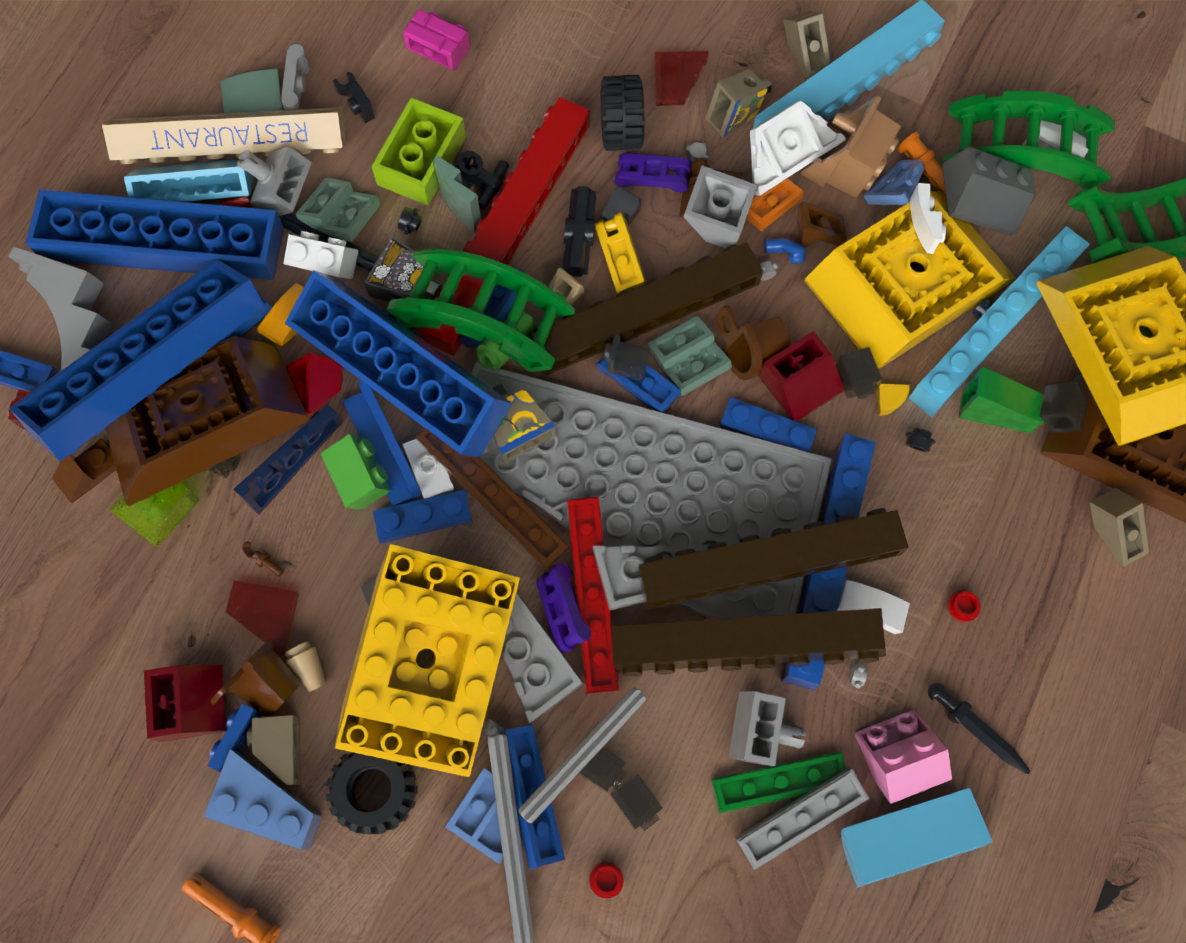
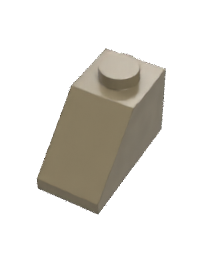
M805 11L783 19L788 47L805 78L812 77L831 64L823 13Z
M1117 488L1090 501L1093 527L1119 565L1125 567L1149 553L1142 502Z
M294 715L252 718V727H249L247 731L248 747L252 748V753L286 785L293 787L301 786L300 718Z

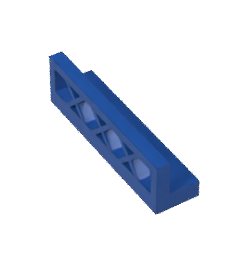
M363 381L358 382L362 392L343 400V403L358 435L367 438L374 446V456L388 476L387 483L391 492L387 493L392 506L409 503L422 497L421 490L371 387Z

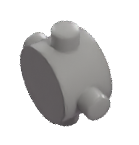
M704 142L687 145L686 150L689 151L688 156L692 164L697 158L709 159V156L706 155L707 149Z
M767 261L760 264L764 271L761 280H769L776 276L777 272L775 269L779 267L776 262L773 264L772 261Z
M861 663L854 664L850 672L849 683L856 688L863 687L866 682L868 668Z
M491 719L484 720L482 731L487 735L499 734V732L504 730L503 727Z

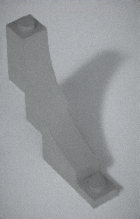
M13 246L9 258L20 264L18 267L20 271L28 274L26 281L44 298L56 321L61 341L62 371L108 337L113 323L91 311L104 283L87 271Z

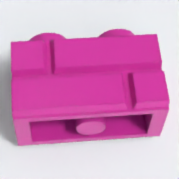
M418 9L412 18V22H409L403 32L407 49L453 71L456 70L461 59L465 57L470 48L469 34L466 29L458 23L450 24L444 21L435 12L427 13Z

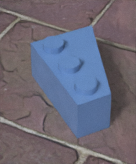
M230 749L203 817L298 849L310 850L322 815L290 790H287L243 753Z

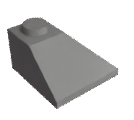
M701 166L683 217L706 242L723 248L736 245L757 185Z

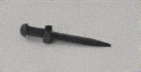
M933 683L929 686V698L931 700L936 699L949 711L948 718L952 723H961L1004 762L1025 774L1030 773V769L1015 749L970 711L972 708L970 703L966 701L958 702L944 690L945 685L942 683Z

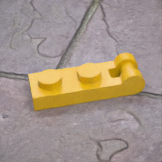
M622 211L614 214V218L608 221L600 220L595 223V228L618 294L628 289L633 291L646 283L628 224ZM618 230L617 234L610 236V232Z

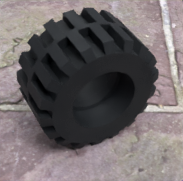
M603 76L600 98L602 142L605 150H641L644 143L645 118L643 84L640 76Z
M354 752L351 754L345 753L340 757L342 762L339 765L334 764L331 769L334 772L332 779L328 778L326 786L330 787L329 793L326 794V801L331 803L332 807L329 810L333 816L339 819L337 822L340 825L349 828L350 831L355 833L378 835L388 830H394L399 827L398 824L401 821H405L409 817L408 812L411 808H414L416 803L414 796L418 792V786H415L416 776L411 770L410 764ZM372 769L381 770L388 775L391 782L389 799L380 809L366 811L360 808L355 800L354 790L356 783L365 772Z

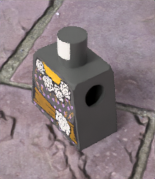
M391 237L364 281L368 295L387 302L393 299L410 297L424 268L412 257L415 251L396 238ZM431 280L424 296L434 300L437 291L442 288V285Z

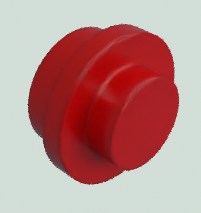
M959 590L953 593L947 603L950 615L959 622L974 620L978 617L981 610L978 597L967 590Z
M604 862L594 867L590 874L589 883L592 891L597 896L608 899L615 897L622 890L624 877L618 866L613 863Z

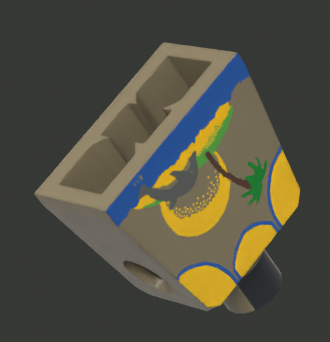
M747 69L719 81L705 119L724 138L758 114L765 95L772 90L769 79L766 77L759 79L752 70Z
M498 384L492 388L512 402L511 407L493 435L504 464L556 437L554 423L525 390H520L510 395L505 384Z

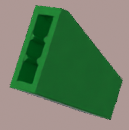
M981 367L962 390L958 418L1031 434L1040 424L1042 425L1045 422L1047 416V407L1044 406L1045 395L994 371Z

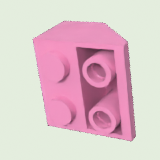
M915 709L855 732L856 739L873 779L890 804L952 780L948 749Z

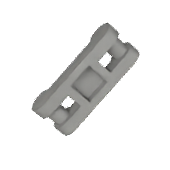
M293 44L287 50L281 102L285 110L302 109L300 106L301 94L306 92V78L304 75L309 72L310 66L306 59L304 48L299 44Z

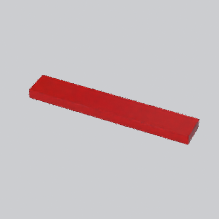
M599 496L569 499L567 504L577 605L582 621L591 630V637L581 644L586 694L618 691L617 669L613 666L611 610L609 611L593 552V546H604Z

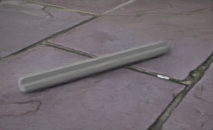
M495 734L488 737V746L514 942L533 943L534 933L508 741L505 734Z

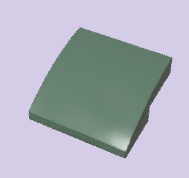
M277 69L247 72L221 81L224 113L282 110Z
M436 155L433 162L441 196L455 217L475 233L481 220L478 196L463 186L459 169Z
M325 178L298 210L296 216L303 223L324 234L352 242L381 204L376 195L353 191L350 182Z
M698 315L647 343L648 349L667 379L681 390V397L732 368L731 360L714 342V334Z

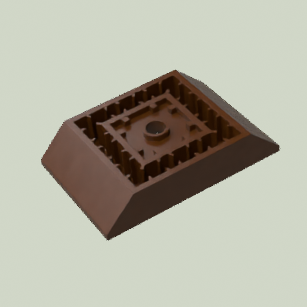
M232 336L215 344L203 356L194 360L182 369L178 375L170 378L158 387L153 394L146 396L133 406L128 413L121 415L105 427L124 500L129 507L166 488L177 485L189 477L206 471L210 467L231 457H235L256 445L267 442L279 434L296 428L300 424L309 421V417L274 344Z
M1077 366L1040 454L1111 488H1117L1131 497L1186 523V424L1166 430L1168 439H1161L1157 434L1118 446Z

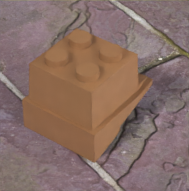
M876 96L852 112L848 110L843 113L838 112L835 118L830 121L828 127L835 133L843 134L846 140L803 167L800 175L821 187H824L827 183L855 198L858 197L863 189L868 191L876 177L878 178L887 164L886 159L892 154L900 140L895 136L901 126L876 110L882 98Z

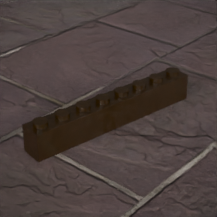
M747 242L739 246L731 245L718 255L713 257L705 256L692 266L687 268L679 267L666 277L659 280L658 278L650 279L640 288L633 291L630 289L624 290L614 299L606 302L598 301L583 312H574L573 315H567L561 321L554 323L549 332L544 347L555 358L552 369L544 370L546 376L610 349L615 342L625 343L758 286L764 271ZM537 329L535 330V332L531 333L532 341L537 332Z
M879 508L867 512L865 517L856 519L854 515H846L835 519V523L823 525L821 521L803 526V530L791 532L790 528L780 529L772 532V536L759 539L758 535H751L740 539V543L728 546L727 542H718L707 547L708 550L695 552V549H684L676 552V557L663 559L661 555L648 557L643 560L642 564L638 565V576L646 610L901 556L909 546L898 510L886 512L885 508Z
M882 608L612 626L613 666L619 672H623L624 676H640L642 671L655 670L656 674L667 675L675 673V669L688 668L689 672L700 673L708 671V667L721 666L722 670L734 671L740 670L742 668L741 665L755 664V668L768 669L775 667V663L789 662V666L802 667L809 665V661L823 660V663L827 665L842 664L844 659L858 658V661L862 663L879 661V657L886 656Z

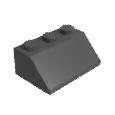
M967 147L942 164L949 216L1010 236L1016 234L1035 196L1034 177L1030 168L972 147Z

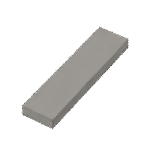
M848 767L736 836L735 839L755 870L869 799V796L853 769Z

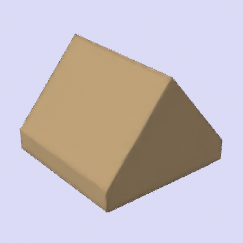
M561 267L557 269L548 286L554 292L562 294L571 306L585 293L583 285Z

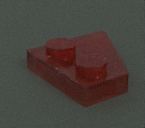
M708 51L655 52L656 106L685 105L691 88L695 86L702 67L707 63Z
M234 581L226 613L262 641L266 642L271 639L276 644L273 649L279 654H285L299 593L297 591Z

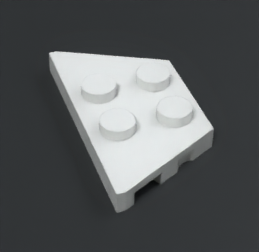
M801 100L794 102L750 130L753 184L757 185L754 195H762L846 140L845 136L841 133H835L826 125L828 122L821 116L815 115L811 108Z

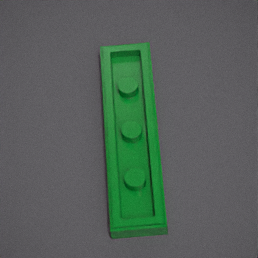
M841 751L712 779L718 812L724 813L803 796L845 770L846 765Z

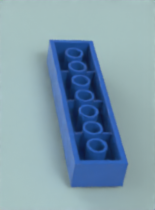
M39 190L25 243L35 254L61 262L198 273L218 259L248 278L274 280L284 227L276 210Z
M216 259L9 409L36 441L56 459L62 461L67 456L75 453L81 445L93 436L100 434L105 427L121 415L128 413L133 406L146 396L153 394L158 387L170 378L178 375L182 369L194 360L203 356L207 350L219 341L227 338L243 323L251 320L265 306L248 277Z
M313 270L285 321L286 325L461 455L481 457L512 405V402L336 277Z

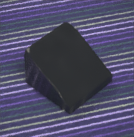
M617 186L605 206L601 218L608 221L614 218V214L622 211L629 227L640 211L641 199Z

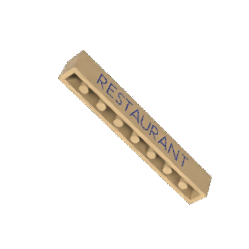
M342 107L110 119L102 125L109 159L120 160L121 164H133L139 162L138 159L149 158V161L152 163L164 162L168 160L167 157H178L179 161H190L196 159V156L207 155V159H221L225 157V154H236V157L239 158L246 150H249L252 154L264 152L265 156H268L269 153L287 146L301 155L309 154L313 149H322L323 153H335L339 151V148H343L346 143Z

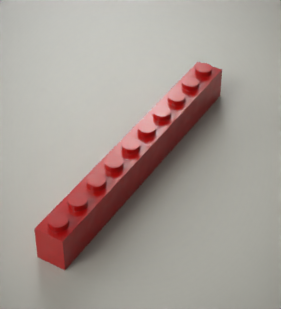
M561 97L558 98L554 106H549L541 128L537 127L535 129L529 148L521 152L517 168L514 173L510 172L507 175L503 191L500 195L497 194L493 198L490 206L491 211L486 218L483 217L480 220L476 229L477 234L472 241L466 243L463 252L483 256L506 265L510 263L589 129L590 110ZM463 275L450 304L467 309L472 308L484 279ZM442 288L437 291L434 299L439 298ZM441 324L439 329L419 327L424 341L452 356H455L462 344L460 340L462 334L456 333V327Z

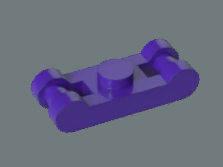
M623 153L619 155L618 167L620 169L615 174L614 183L620 187L637 185L670 188L676 192H686L689 184L687 175L691 172L692 162L686 158ZM633 168H638L637 172L631 170ZM668 171H675L676 175H669Z
M560 562L550 569V573L546 572L539 576L536 580V585L556 646L561 652L568 653L576 647L577 643L582 644L591 637V630L582 621L569 582L571 577L570 569L566 564Z

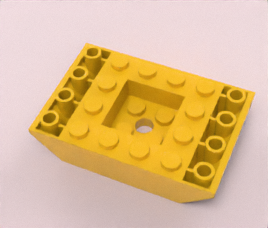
M930 191V196L934 197L933 211L942 212V224L946 225L944 242L938 244L933 254L925 251L916 234L909 202L834 249L804 279L805 283L876 371L980 304L984 299H988L1016 280L1014 274L969 222L949 216L947 197L943 192ZM918 262L922 264L925 271L915 272L910 267V263Z
M1146 246L1039 280L1036 283L1118 446L1186 424V274L1175 256ZM1139 326L1148 327L1152 331L1153 337L1143 336Z
M389 544L376 579L341 708L335 749L470 777L520 577ZM422 649H430L434 654L432 665L426 668L419 667L416 662V656Z

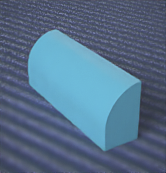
M230 159L135 168L124 176L128 197L185 202L249 196L254 188V176L237 166V162L241 160Z
M970 788L841 830L844 852L857 888L984 847L993 842Z

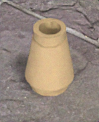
M309 641L285 653L288 659L285 663L307 688L309 693L327 683L316 647H312Z

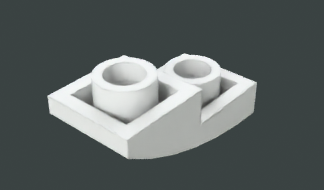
M918 183L910 198L912 221L923 248L927 253L933 254L938 244L944 242L946 225L942 224V212L933 211L934 197L930 196V184Z
M844 580L837 611L882 608L883 628L893 634L903 633L910 603L879 589L854 581Z

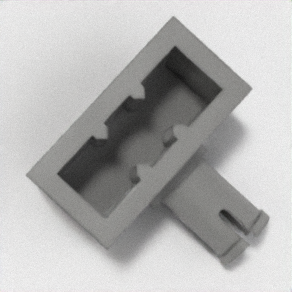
M289 146L269 153L266 162L253 155L249 150L244 151L239 157L241 161L237 162V166L258 179L250 203L259 209L276 210L278 216L292 213L312 162Z
M756 691L739 692L728 758L759 765L775 766L779 744L797 749L803 747L805 740L793 738L792 735L806 737L805 729L803 727L782 724L786 698Z

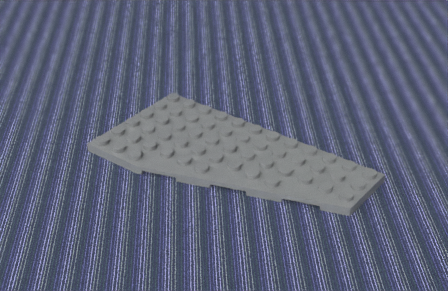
M475 362L472 375L491 388L498 384H505L510 395L520 390H525L552 420L556 428V437L506 464L502 462L494 437L491 438L480 458L518 496L569 530L567 500L599 496L605 547H654V545L684 547L685 545H711L718 542H727L728 546L740 543L739 540L747 536L758 535L759 539L772 536V532L780 529L790 528L791 532L803 530V526L809 523L817 522L831 458L503 369H487L480 363ZM804 576L681 602L680 604L693 613L714 619L795 614Z

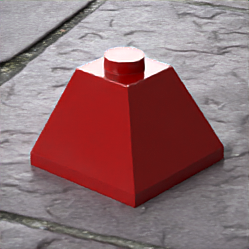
M310 352L285 366L307 415L315 412L341 391L343 383L342 366L331 358Z

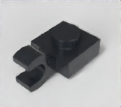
M351 72L346 73L349 82L345 85L340 84L337 79L333 80L337 93L350 97L347 99V103L354 115L359 114L365 123L375 119L370 100L358 82L355 81L354 75Z

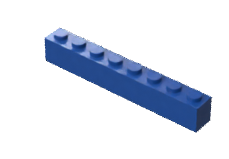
M844 434L839 442L820 517L823 525L835 523V519L846 515H854L855 519L859 518L875 441ZM847 567L807 575L797 614L837 611ZM823 660L809 661L810 664L807 666L793 667L789 666V662H786L781 681L814 690L821 685L825 664Z

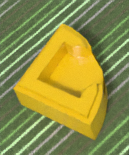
M879 384L877 387L878 416L888 415L898 409L906 400L910 385Z

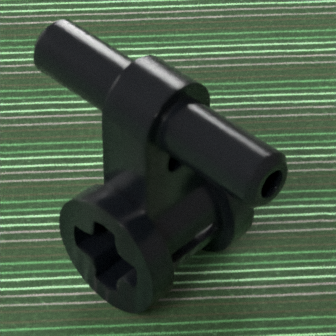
M465 151L459 155L455 167L461 171V177L462 175L465 176L464 180H462L463 186L470 188L475 185L483 190L478 198L479 209L484 210L493 195H497L503 185L502 179L509 168V164L505 160H500L493 173L483 168V160L477 153Z

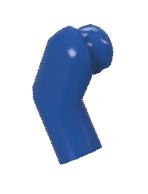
M790 238L764 240L766 254L785 252L790 253L789 261L793 264L805 261L804 253H806L804 245Z

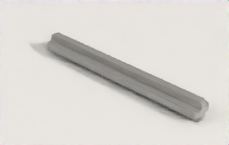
M636 687L632 688L530 796L518 811L527 822H534L646 701L645 695Z

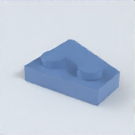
M920 159L899 160L863 195L867 204L882 206L906 205L924 171Z
M482 768L445 824V827L500 864L503 860L493 776L491 772Z

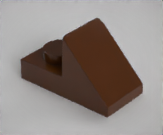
M804 201L799 203L798 230L800 243L804 247L811 245L817 240H822L836 246L847 242L843 215Z
M100 439L75 458L73 455H69L60 461L52 480L71 503H74L116 471L110 446L103 439Z

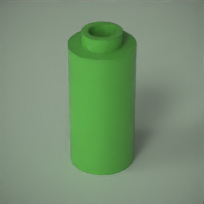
M523 311L517 328L518 332L530 339L531 333L535 332L537 326L533 318ZM487 338L476 349L478 361L487 369L498 370L510 357L499 351L501 345Z

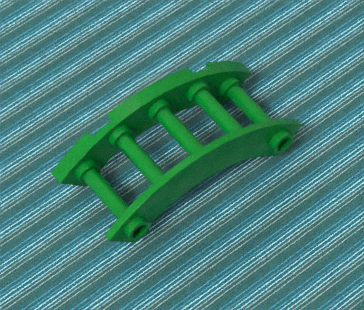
M1003 91V96L986 98V94H980L949 103L948 113L962 124L959 152L967 147H971L975 123L994 120L991 146L975 149L1027 168L1060 175L1083 189L1092 188L1111 180V175L1097 165L1099 137L1115 130V120L1090 104L1085 108L1074 104V98L1040 91ZM1006 118L1029 119L1026 146L1004 145ZM1041 120L1061 125L1059 150L1039 147ZM1073 131L1086 139V148L1089 150L1085 155V159L1072 154ZM959 152L943 156V162H946Z
M1186 178L1161 187L1130 193L1107 192L1095 186L1081 190L1074 198L1068 201L1070 207L1086 213L1099 243L1096 246L1097 248L1089 251L1093 263L1146 246L1175 256L1178 260L1186 258V223L1175 199L1186 196ZM1163 204L1177 238L1165 241L1157 239L1144 208ZM1132 212L1145 243L1129 242L1117 215L1118 213ZM1101 214L1104 215L1113 238H1110Z
M435 248L414 252L412 257L424 267L410 297L393 299L386 309L405 327L439 329L441 324L456 327V333L481 342L485 337L501 345L499 351L519 363L528 372L552 369L555 358L544 347L556 317L573 315L575 309L566 301L562 294L554 292L540 281L511 266L483 256ZM449 274L439 298L434 300L423 299L434 275ZM463 275L484 279L472 308L468 309L450 304ZM496 284L517 293L505 322H499L484 314ZM528 300L544 311L533 341L518 332L517 328Z

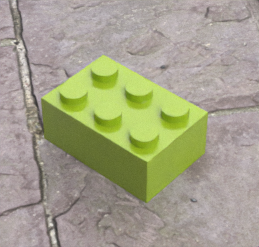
M411 97L371 166L377 185L429 206L439 188L433 159L437 155L446 162L453 163L466 139L463 118Z

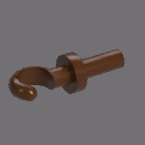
M244 542L242 545L244 554L250 559H256V565L260 568L263 566L267 567L278 577L283 574L284 570L269 560L270 554L267 552L262 554L259 551L253 553L248 547L251 542Z

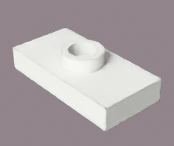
M417 439L403 444L424 499L454 491L447 470Z

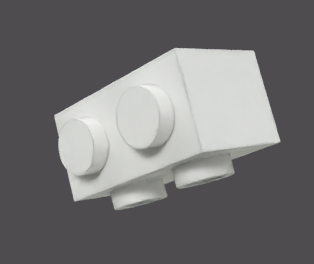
M301 231L300 236L289 234L283 264L310 271L315 270L336 277L353 279L358 250L346 247L347 241L329 237L328 243L318 241V234Z

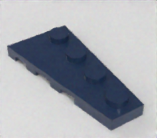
M328 405L321 411H317L308 423L233 490L253 511L260 515L342 424L337 412Z

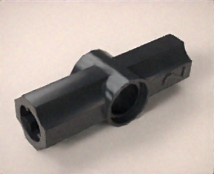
M578 186L575 189H571L569 216L565 219L563 270L572 277H581L588 274L590 248L594 243L596 191L586 186Z

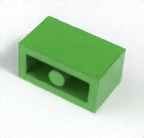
M348 434L320 453L346 508L363 510L391 492L387 483L388 476L385 470L378 464L374 456V446L367 438Z

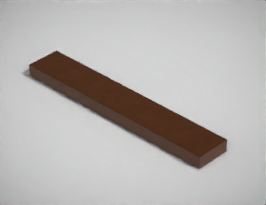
M426 428L415 436L417 441L545 570L569 549V545L480 457L459 454Z

